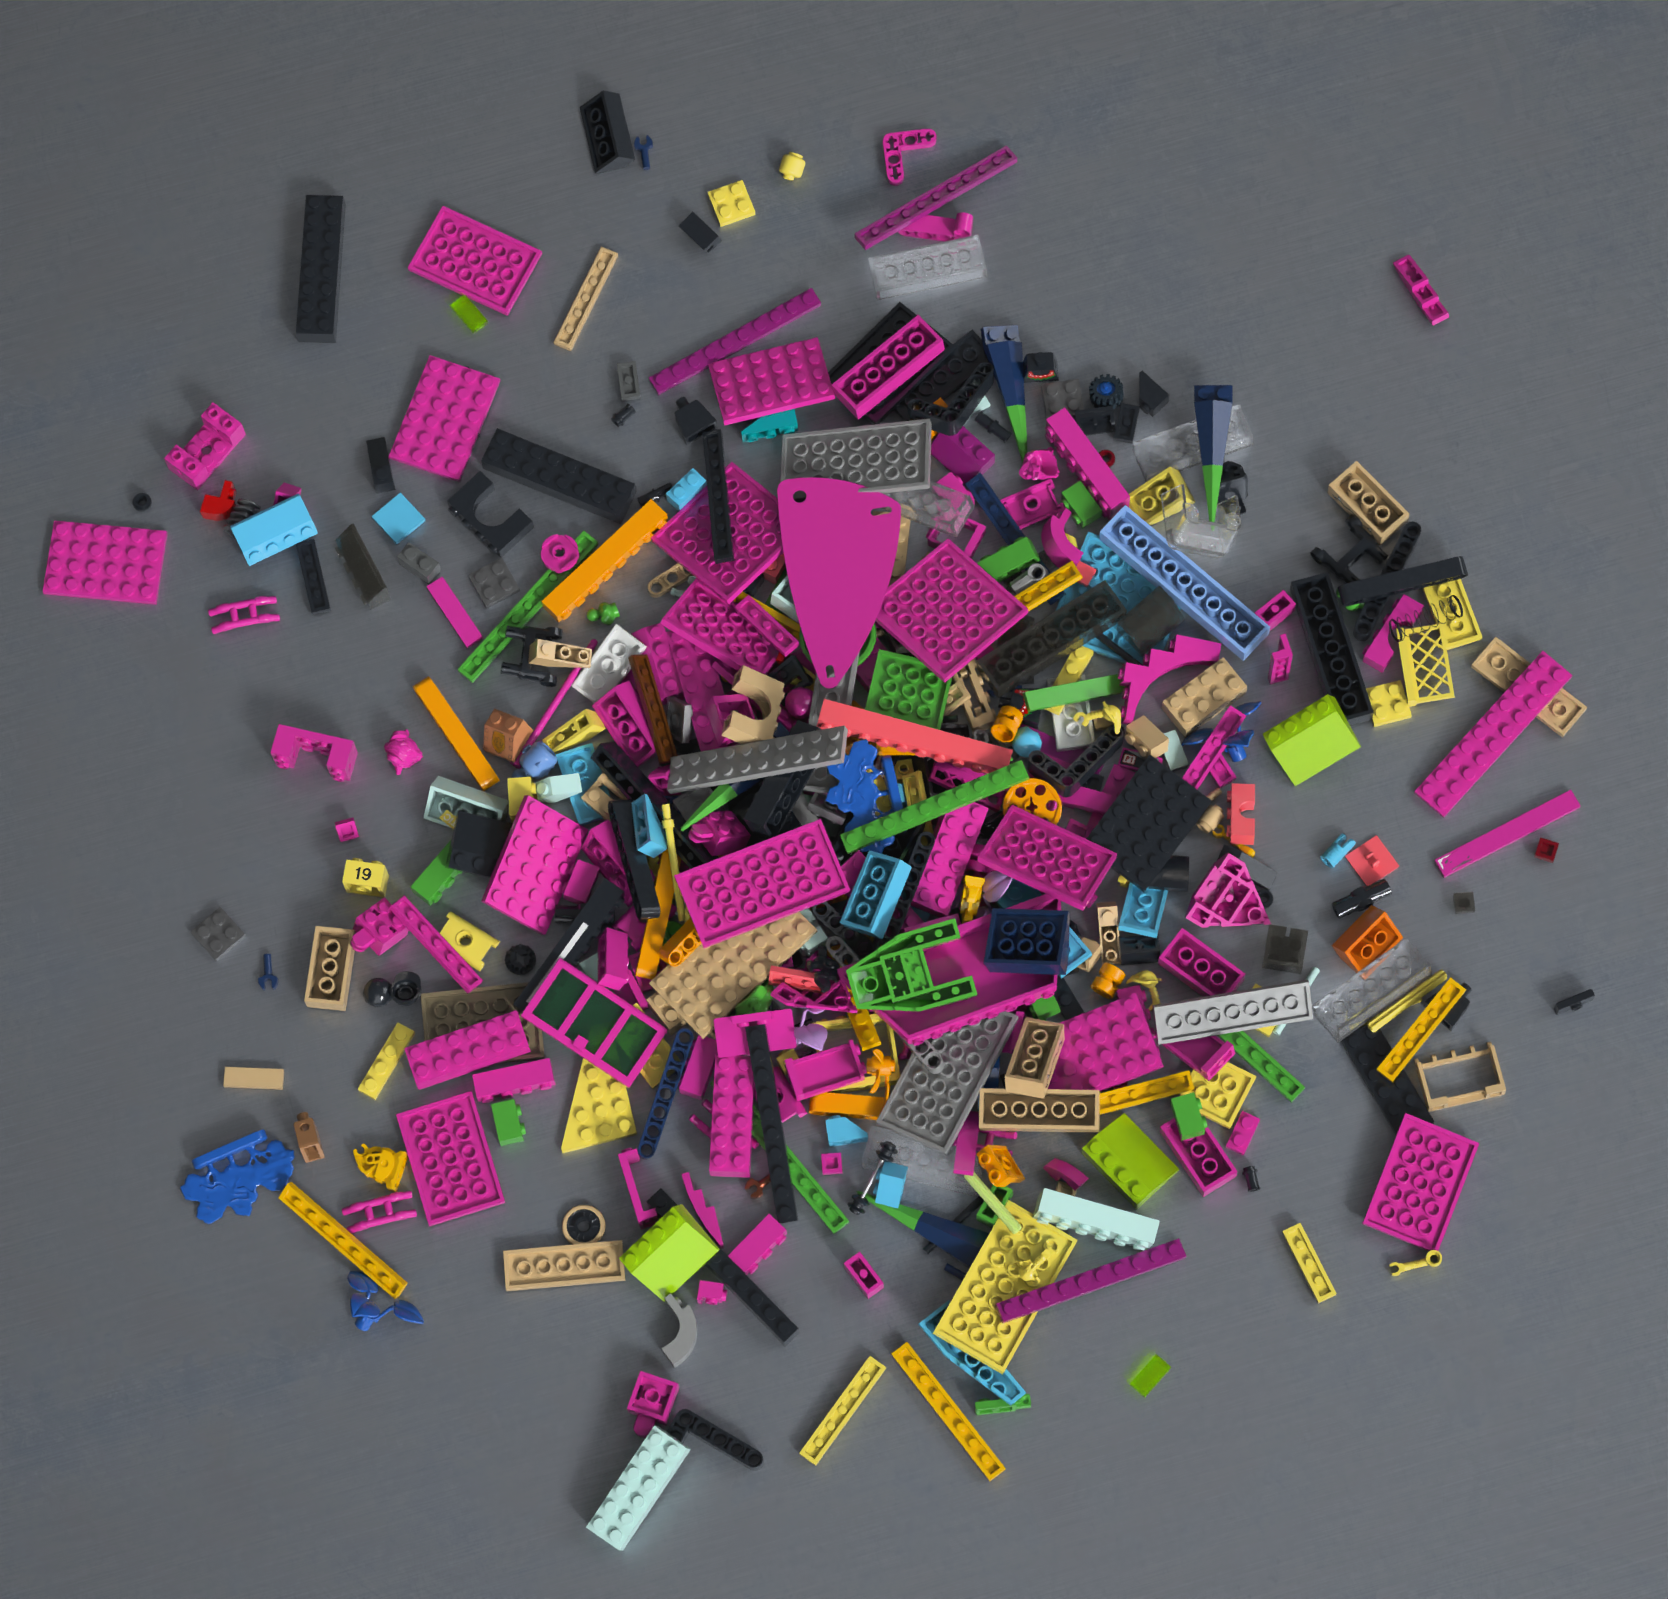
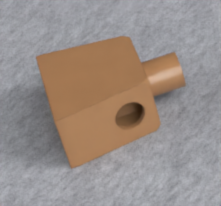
M307 1112L299 1113L297 1115L298 1121L294 1123L299 1149L305 1162L308 1163L325 1158L313 1118H309Z

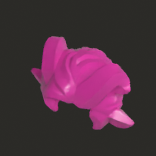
M1049 447L1041 450H1030L1024 456L1019 475L1026 480L1031 478L1032 480H1044L1059 477L1058 473L1060 472L1057 467V459L1053 455L1054 449Z
M407 729L405 731H394L389 742L384 745L387 759L395 766L396 775H400L403 768H410L418 761H421L423 757L417 744L409 738V731Z

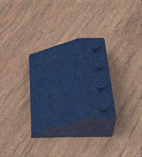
M993 908L984 957V964L989 972L1066 975L1069 959L1070 912L1061 910Z

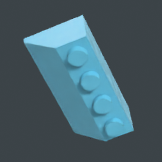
M299 493L230 526L249 566L318 534Z

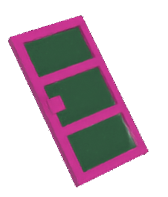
M562 958L557 960V963L521 1014L522 1018L627 1088H630L668 1031L666 1027L604 986L598 985V982Z

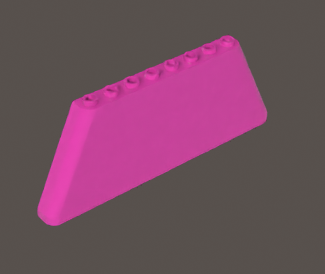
M1044 894L1005 909L1061 910V901L1048 894ZM991 913L958 925L961 937L959 940L923 950L933 986L972 976L978 994L976 997L924 1011H873L908 1044L917 1046L926 1039H937L943 1033L949 1031L956 1032L965 1025H975L985 1018L992 1019L1001 1012L1014 1011L1018 1006L1033 1004L1042 997L1044 999L1052 997L1057 990V975L989 972L984 964ZM857 962L837 969L840 980L850 990L851 987L846 970Z

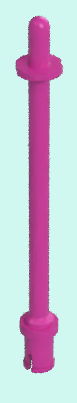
M592 639L586 648L592 649L593 652L598 641ZM573 667L534 728L523 749L527 745L535 743L582 668ZM523 749L514 763L510 761V764L518 769L521 768L519 759L523 754Z

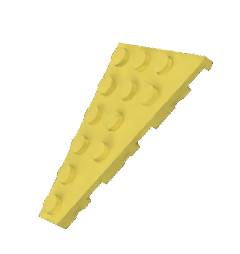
M609 1022L594 1025L590 1028L589 1042L585 1049L594 1055L609 1034L605 1028V1025ZM614 1040L601 1060L622 1073ZM584 1058L561 1146L562 1153L637 1135L626 1086Z

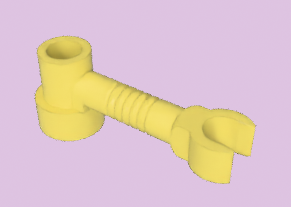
M1431 1250L1423 1259L1406 1263L1393 1262L1389 1267L1397 1266L1399 1270L1396 1273H1392V1276H1398L1402 1272L1428 1265L1437 1267L1442 1262V1255L1437 1250ZM1435 1257L1438 1261L1431 1262V1258Z

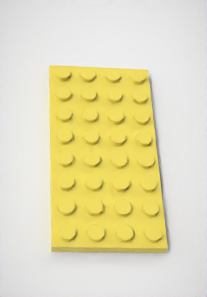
M1010 1200L1006 1203L1005 1208L1019 1222L1021 1230L1013 1234L1000 1218L997 1219L932 1333L1001 1374L1006 1370L1037 1312L1002 1324L995 1307L996 1303L1054 1283L1078 1241L1049 1223L1048 1225L1038 1223L1037 1219L1032 1218L1033 1214ZM1049 1246L1055 1250V1253L1036 1270L1037 1277L1041 1281L1040 1283L1021 1279L1018 1260L1029 1264L1036 1260Z

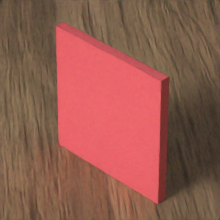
M1377 835L1345 856L1366 887L1399 867Z

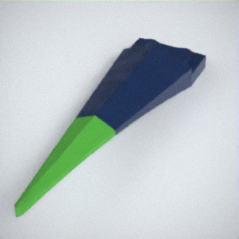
M1018 325L982 327L980 330L983 348L989 363L993 365L994 376L1002 395L1023 463L1024 456L1028 451L1023 353Z
M1194 385V407L1211 530L1214 529L1232 412L1233 385Z
M779 722L773 737L789 736L790 732ZM763 778L719 785L681 827V831L689 828L722 805L762 782Z
M856 1191L857 1194L860 1195L863 1193L861 1191ZM865 1195L868 1202L903 1223L968 1268L971 1267L989 1235L987 1232L899 1204L898 1208L875 1203L876 1196Z

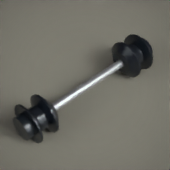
M889 1141L881 1142L880 1146L882 1149L876 1150L880 1161L861 1195H852L851 1197L854 1201L847 1204L850 1207L849 1210L856 1215H860V1213L865 1214L866 1211L863 1207L870 1205L865 1195L877 1175L878 1168H881L884 1161H893L892 1154L898 1153L895 1149L896 1146Z

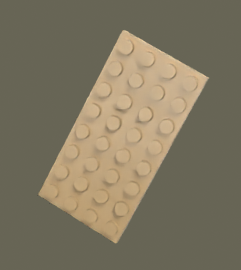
M797 912L704 949L702 944H700L679 966L668 965L649 984L704 1039L714 1029L715 1018L727 1017L735 1010L739 1003L754 991L756 986L761 985L769 978L771 965L780 967L818 931L800 912Z

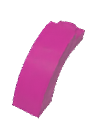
M1067 508L1061 514L1057 512L1055 516L1052 515L1044 524L1041 532L1043 548L1047 556L1058 568H1061L1070 561H1073L1076 566L1083 555V552L1072 545L1065 535L1064 526L1072 513Z

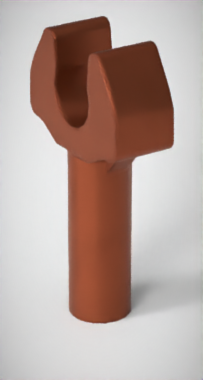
M770 1174L760 1181L753 1178L747 1181L745 1190H749L753 1186L757 1187V1191L751 1194V1199L763 1196V1188L771 1182Z

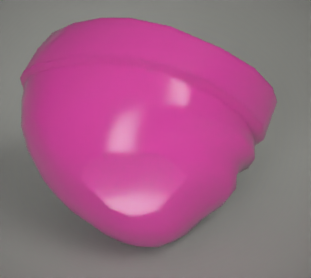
M803 687L791 690L785 697V706L789 714L795 718H809L813 691Z

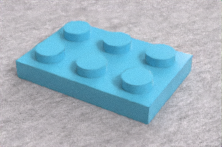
M1130 882L1118 930L1157 938L1168 890L1147 888L1143 892Z

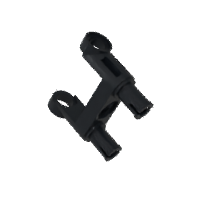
M1352 514L1345 522L1349 526L1350 531L1360 541L1348 553L1336 562L1324 549L1321 550L1315 547L1310 552L1311 557L1318 564L1326 566L1337 578H1342L1346 583L1361 580L1349 569L1365 553L1372 555L1379 564L1383 563L1382 560L1385 561L1388 557V554L1377 545L1376 539L1363 528L1361 521Z
M507 625L505 638L521 639L523 647L521 663L502 662L501 674L514 675L521 680L539 682L540 685L546 687H555L557 685L556 676L551 675L550 672L531 670L532 664L529 663L530 645L535 639L547 641L562 639L563 630L557 627L542 629L530 626L518 628Z

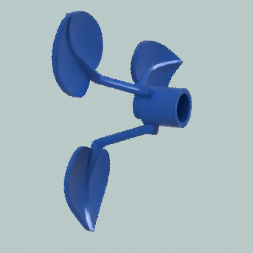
M1261 701L1249 702L1235 708L1243 714L1249 715L1262 703ZM1239 726L1237 729L1238 733L1222 741L1223 745H1228L1224 750L1229 752L1232 762H1238L1247 757L1244 747L1249 746V742L1254 735L1253 730L1241 731V726ZM1202 728L1192 732L1183 740L1182 747L1207 740L1213 729Z
M349 1272L347 1276L349 1284L359 1292H366V1296L361 1293H354L350 1298L352 1317H357L355 1321L357 1328L362 1331H368L373 1322L377 1323L380 1318L391 1310H394V1314L402 1320L418 1324L424 1323L418 1309L405 1300H396L394 1306L391 1305L380 1314L378 1305L369 1300L371 1293L378 1292V1285L363 1272Z

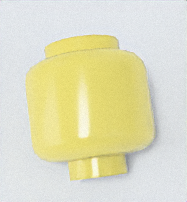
M793 152L783 155L779 172L784 174V179L793 181L794 178L802 176L805 167V161L802 159L803 156Z

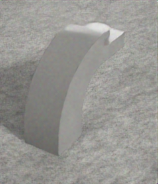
M670 1293L664 1299L679 1320L680 1327L675 1339L664 1346L662 1352L672 1366L676 1368L693 1351L698 1331L697 1322L690 1305L682 1309L681 1307L684 1305L677 1296L674 1298Z

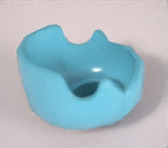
M1027 726L1018 728L1016 736L1012 741L1014 751L1025 758L1029 757L1032 751H1040L1042 745L1038 732L1033 731Z

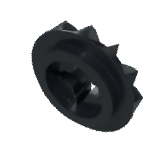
M519 944L512 946L506 952V967L516 975L527 974L536 964V955L528 945ZM516 953L520 954L521 957L525 956L523 959L524 966L519 961L515 962L517 960Z

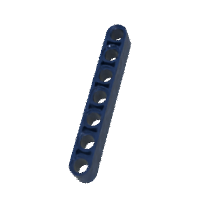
M687 1028L680 1029L675 1035L637 1147L639 1157L645 1160L650 1159L656 1151L693 1042V1033ZM681 1033L688 1034L689 1042L682 1043L679 1040V1035ZM676 1051L683 1054V1060L680 1062L673 1059V1053ZM669 1070L675 1071L677 1078L669 1080L666 1072ZM668 1089L671 1093L670 1098L663 1099L660 1096V1091ZM657 1107L664 1110V1116L661 1118H657L653 1113ZM650 1126H654L658 1130V1134L654 1137L647 1133V1129ZM643 1145L651 1147L650 1155L642 1154L641 1147Z

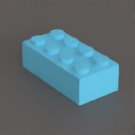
M869 850L840 923L853 931L883 939L912 867L900 859Z

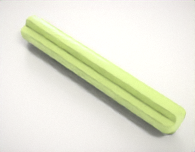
M974 1172L973 1176L964 1175L968 1183L1013 1234L1018 1233L1021 1230L1019 1222Z

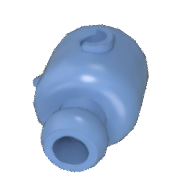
M537 741L532 745L529 744L523 749V754L519 759L521 768L516 769L512 773V778L532 777L534 779H541L554 769L557 763V756L549 746L541 741Z

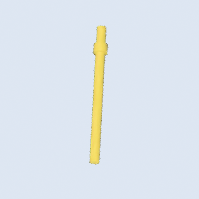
M669 804L662 805L664 819L662 825L666 832L678 920L685 921L683 897L674 878V875L679 874L673 827H675L674 819H671Z

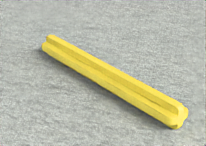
M1442 969L1437 971L1367 1023L1370 1031L1376 1032L1447 979V974Z

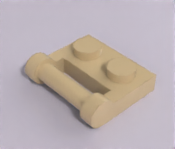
M602 773L581 799L601 817L610 821L608 803L614 800L600 789L604 784L621 800L627 798L608 779L607 775Z

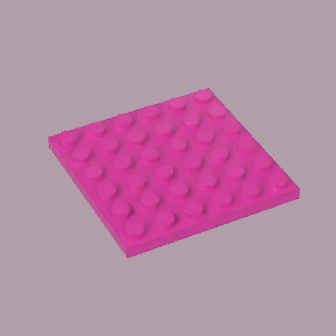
M733 462L726 467L735 561L716 564L714 561L707 485L651 537L654 544L727 604H730L784 553L779 521L778 498Z
M946 539L887 588L875 621L945 683L1027 615L1028 608L950 539Z

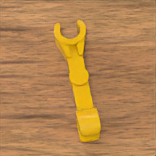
M1218 824L1217 828L1221 829L1222 832L1217 834L1215 831H1212V835L1218 839L1223 837L1230 843V837L1226 836L1224 826ZM1231 844L1233 847L1254 858L1255 851L1252 848L1243 844Z

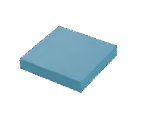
M401 492L372 515V519L396 545L426 521Z

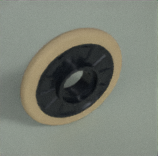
M575 1206L563 1218V1235L572 1245L599 1242L605 1232V1219L602 1213L593 1206ZM582 1221L588 1222V1230L580 1231L578 1229L579 1223Z

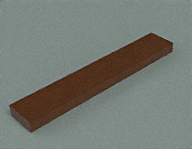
M631 655L628 657L659 763H671V757L678 755L648 655Z

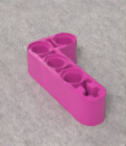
M965 212L957 213L956 219L926 215L901 229L898 233L908 237L969 244L973 229V216Z

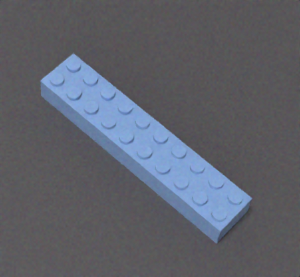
M1126 505L1100 531V541L1242 661L1269 635L1270 626Z

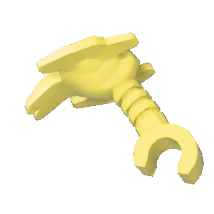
M1105 701L1102 702L1104 706L1102 710L1087 714L1078 712L1073 718L1074 721L1078 722L1080 717H1084L1082 725L1086 727L1090 720L1104 717L1106 720L1114 723L1115 734L1120 732V709L1115 705L1106 704Z
M1141 971L1132 975L1127 980L1126 984L1138 982L1142 986L1149 988L1152 1004L1149 1007L1150 1011L1153 1010V1005L1162 1004L1155 987L1158 981H1162V978H1157L1152 971Z
M1049 1246L1036 1260L1029 1264L1018 1260L1021 1279L1040 1283L1041 1281L1037 1277L1036 1270L1055 1253V1250Z

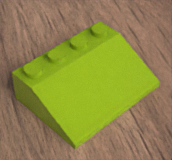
M1328 694L1263 733L1270 750L1294 786L1299 785L1361 748L1336 698Z
M1125 1113L1095 1135L1082 1148L1081 1153L1136 1210L1180 1170Z
M683 1204L673 1206L619 1259L633 1276L662 1301H665L664 1298L670 1293L674 1294L720 1249Z

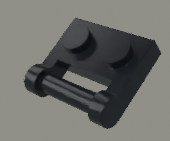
M791 655L767 675L784 683V688L798 676L801 677L802 680L784 694L783 700L780 702L783 706H785V697L791 690L799 687L805 688L814 683L812 677L807 674L795 655Z

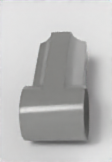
M1032 564L1026 572L1014 579L1010 584L1013 590L1019 594L1048 576L1049 572L1041 564ZM1042 569V575L1035 578V572Z

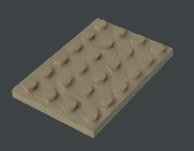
M529 982L479 987L468 994L464 989L422 993L424 1041L515 1011L516 1009L513 1004ZM518 1010L517 1012L531 1052L497 1064L545 1059L543 1031L522 1018V1013Z

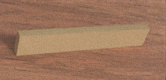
M602 246L600 247L554 340V345L569 351L572 350L618 258V253Z

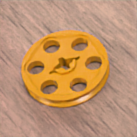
M1030 778L1027 781L1012 786L1008 790L1003 801L1004 816L1011 805H1016L1018 808L1031 813L1030 810H1027V807H1030L1032 797V802L1035 806H1038V809L1034 810V815L1046 818L1055 825L1058 824L1062 813V804L1057 791L1049 783L1040 779ZM1036 786H1045V793L1040 796L1035 793ZM1019 787L1026 789V795L1022 798L1017 797L1015 794ZM1055 801L1057 808L1054 811L1047 810V802Z

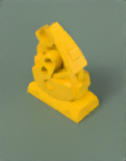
M967 875L963 877L964 886L960 905L962 924L972 921L973 916L977 915L985 878Z
M364 1143L361 1145L364 1148V1153L358 1154L357 1149L353 1150L358 1164L357 1167L367 1178L370 1177L375 1179L377 1183L386 1184V1188L389 1191L397 1192L408 1160V1154L405 1151L395 1153L390 1148L378 1146L368 1148Z

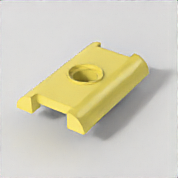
M449 912L446 916L448 921L440 934L469 966L480 972L485 965L481 960L492 946L496 949L500 941L455 913ZM465 938L471 940L468 945H462L461 941Z

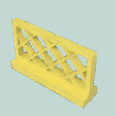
M1438 624L1437 627H1432L1431 625L1422 626V631L1421 627L1414 628V632L1420 633L1419 635L1422 636L1417 645L1410 641L1409 634L1413 633L1411 628L1405 629V634L1407 635L1405 638L1402 632L1403 641L1398 642L1409 707L1416 706L1418 703L1455 698L1443 624ZM1396 628L1397 637L1400 640V634L1398 628ZM1440 629V637L1436 641L1428 637L1432 630ZM1425 639L1433 643L1428 652L1419 647ZM1436 646L1443 650V655L1439 660L1431 655ZM1417 649L1425 654L1420 663L1412 657ZM1428 657L1436 662L1431 670L1422 665ZM1439 664L1446 668V673L1442 678L1434 673ZM1419 668L1428 672L1423 681L1415 675ZM1431 675L1440 680L1434 688L1425 683ZM1443 682L1449 687L1450 693L1441 694L1436 690ZM1422 686L1431 691L1427 697L1419 698L1418 691Z

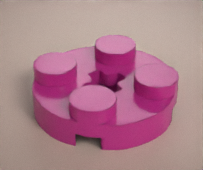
M552 535L542 544L541 559L543 564L558 574L574 567L579 559L577 543L568 535ZM556 550H564L563 556L557 557Z

